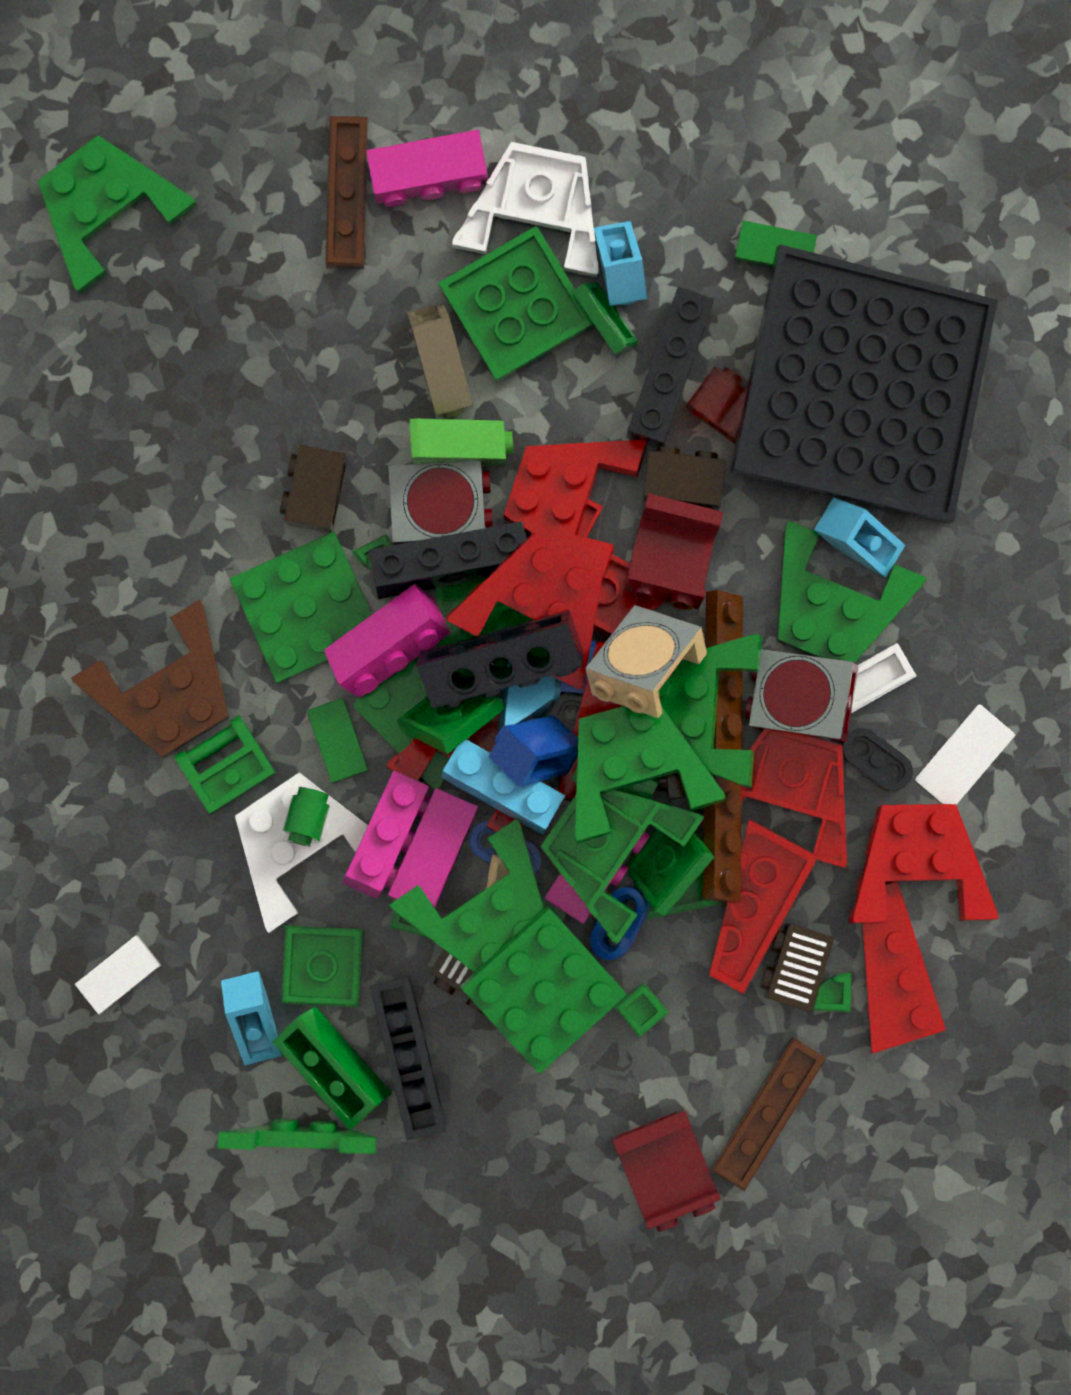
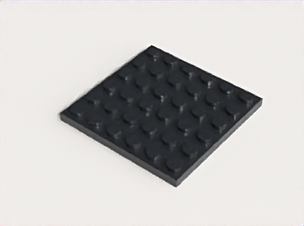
M780 244L776 247L730 471L947 524L953 523L998 300Z

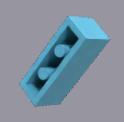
M468 740L458 745L442 772V779L509 817L517 819L520 823L539 834L544 835L565 795L541 781L520 787L489 758L490 753Z

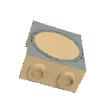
M634 605L585 668L592 695L602 701H611L628 707L636 713H645L659 718L663 712L658 690L682 659L700 664L707 654L702 628Z

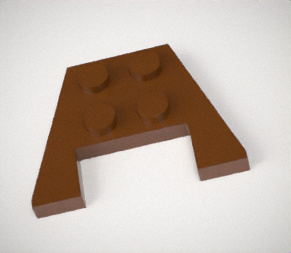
M200 599L170 617L190 652L122 693L102 660L71 677L78 687L163 758L230 718L220 673L217 668L205 607Z

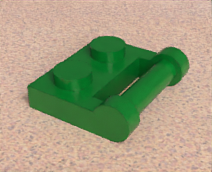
M240 715L230 720L231 725L190 751L182 750L174 756L209 814H213L276 774ZM237 738L241 739L244 747L203 773H198L195 767L196 764Z

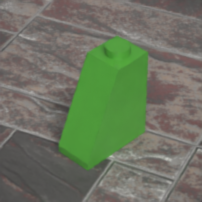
M410 419L413 464L481 460L482 467L507 465L506 455L513 454L512 431L504 430V421Z

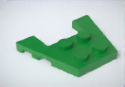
M99 135L38 180L73 286L79 294L107 274L85 246L84 242L144 196L150 199L170 226L197 206L195 200L190 195Z
M788 520L784 530L785 538L777 641L813 657L855 663L921 588L927 577L894 565L879 601L806 571L805 568L819 534L814 530Z
M752 634L706 648L707 654L700 664L682 659L658 690L662 708L709 773L745 788H752L754 753L751 750L714 749L718 683L720 671L760 672L762 637L759 634Z
M419 656L408 663L403 670L394 673L380 683L372 692L365 694L361 698L357 697L353 704V707L398 753L402 752L416 738L401 731L397 720L427 697L417 668ZM492 660L494 665L499 668H504L507 661ZM467 668L455 670L456 673L458 672L467 678L474 676L473 672ZM436 752L422 775V778L433 790L435 788L441 789L445 781L442 779V772L449 761V758Z
M622 706L579 719L575 819L576 844L611 834L601 794L670 774L679 773L690 811L725 802L724 792L663 708V713L659 718L645 713H636L630 708Z
M615 790L600 795L611 834L576 844L575 795L541 845V848L569 885L580 896L591 914L596 917L611 940L618 944L638 913L605 891L613 876L649 824L682 846H685L704 816L694 811Z
M517 819L487 838L509 873L445 917L441 918L419 885L389 904L392 910L473 972L478 970L544 910L521 825Z
M276 1118L275 1121H271V1125L218 1132L217 1149L254 1150L257 1147L339 1149V1153L376 1154L377 1137L352 1129L337 1127V1120H314L311 1126H298V1119Z

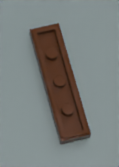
M330 116L326 268L364 269L368 117Z
M792 1037L711 1170L745 1191L825 1062L826 1057Z

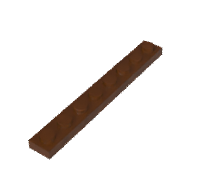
M721 590L706 592V648L743 637V596ZM719 672L714 749L742 750V672ZM712 775L724 792L726 799L725 802L704 807L703 843L714 855V859L703 870V899L723 903L740 902L741 786Z

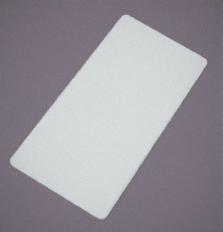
M977 705L915 780L942 804L957 805L1014 738L1015 733L982 705Z

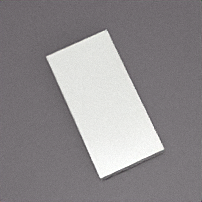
M898 643L857 665L859 668L851 713L916 677Z
M136 935L75 985L98 1015H100L162 965L140 937Z

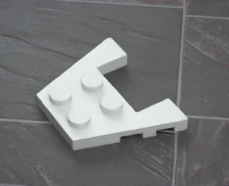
M511 142L487 181V185L479 199L469 211L468 217L461 229L454 236L452 248L486 255L494 217L571 232L564 271L597 278L599 268L586 157Z
M301 773L296 774L235 815L263 922L268 933H271L299 914L277 879L342 835H344L356 852L368 826L329 796L327 804L330 807L320 842L312 841L310 847L289 842V834L282 830L292 795H297L299 787L324 792Z

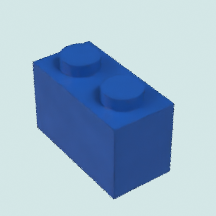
M550 715L513 725H506L496 735V744L489 755V758L518 786L522 787L568 774L578 757V737L558 718Z

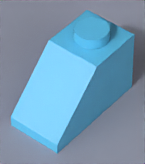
M631 221L594 227L597 252L609 305H630L636 301L647 299L643 260Z
M834 497L814 529L834 548L885 578L905 547V544L866 509Z
M510 661L508 662L507 667L512 665ZM549 675L540 678L536 684L528 687L514 685L503 688L501 700L505 709L500 712L498 732L506 725L538 719L546 715L552 701L557 702L559 700L562 681Z
M259 971L221 980L225 1015L244 1066L282 1056L280 1050L272 1043L278 1034L269 998Z

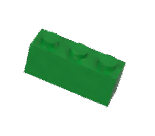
M316 1006L298 1016L272 1041L349 1130L366 1119L393 1094Z

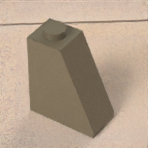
M444 303L407 312L435 414L453 417L466 411L465 407L472 406L473 403L450 317Z

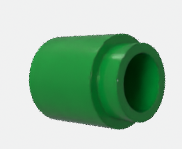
M299 787L297 795H292L282 830L289 834V842L307 847L311 846L312 841L320 842L330 807L327 804L328 794L306 787Z

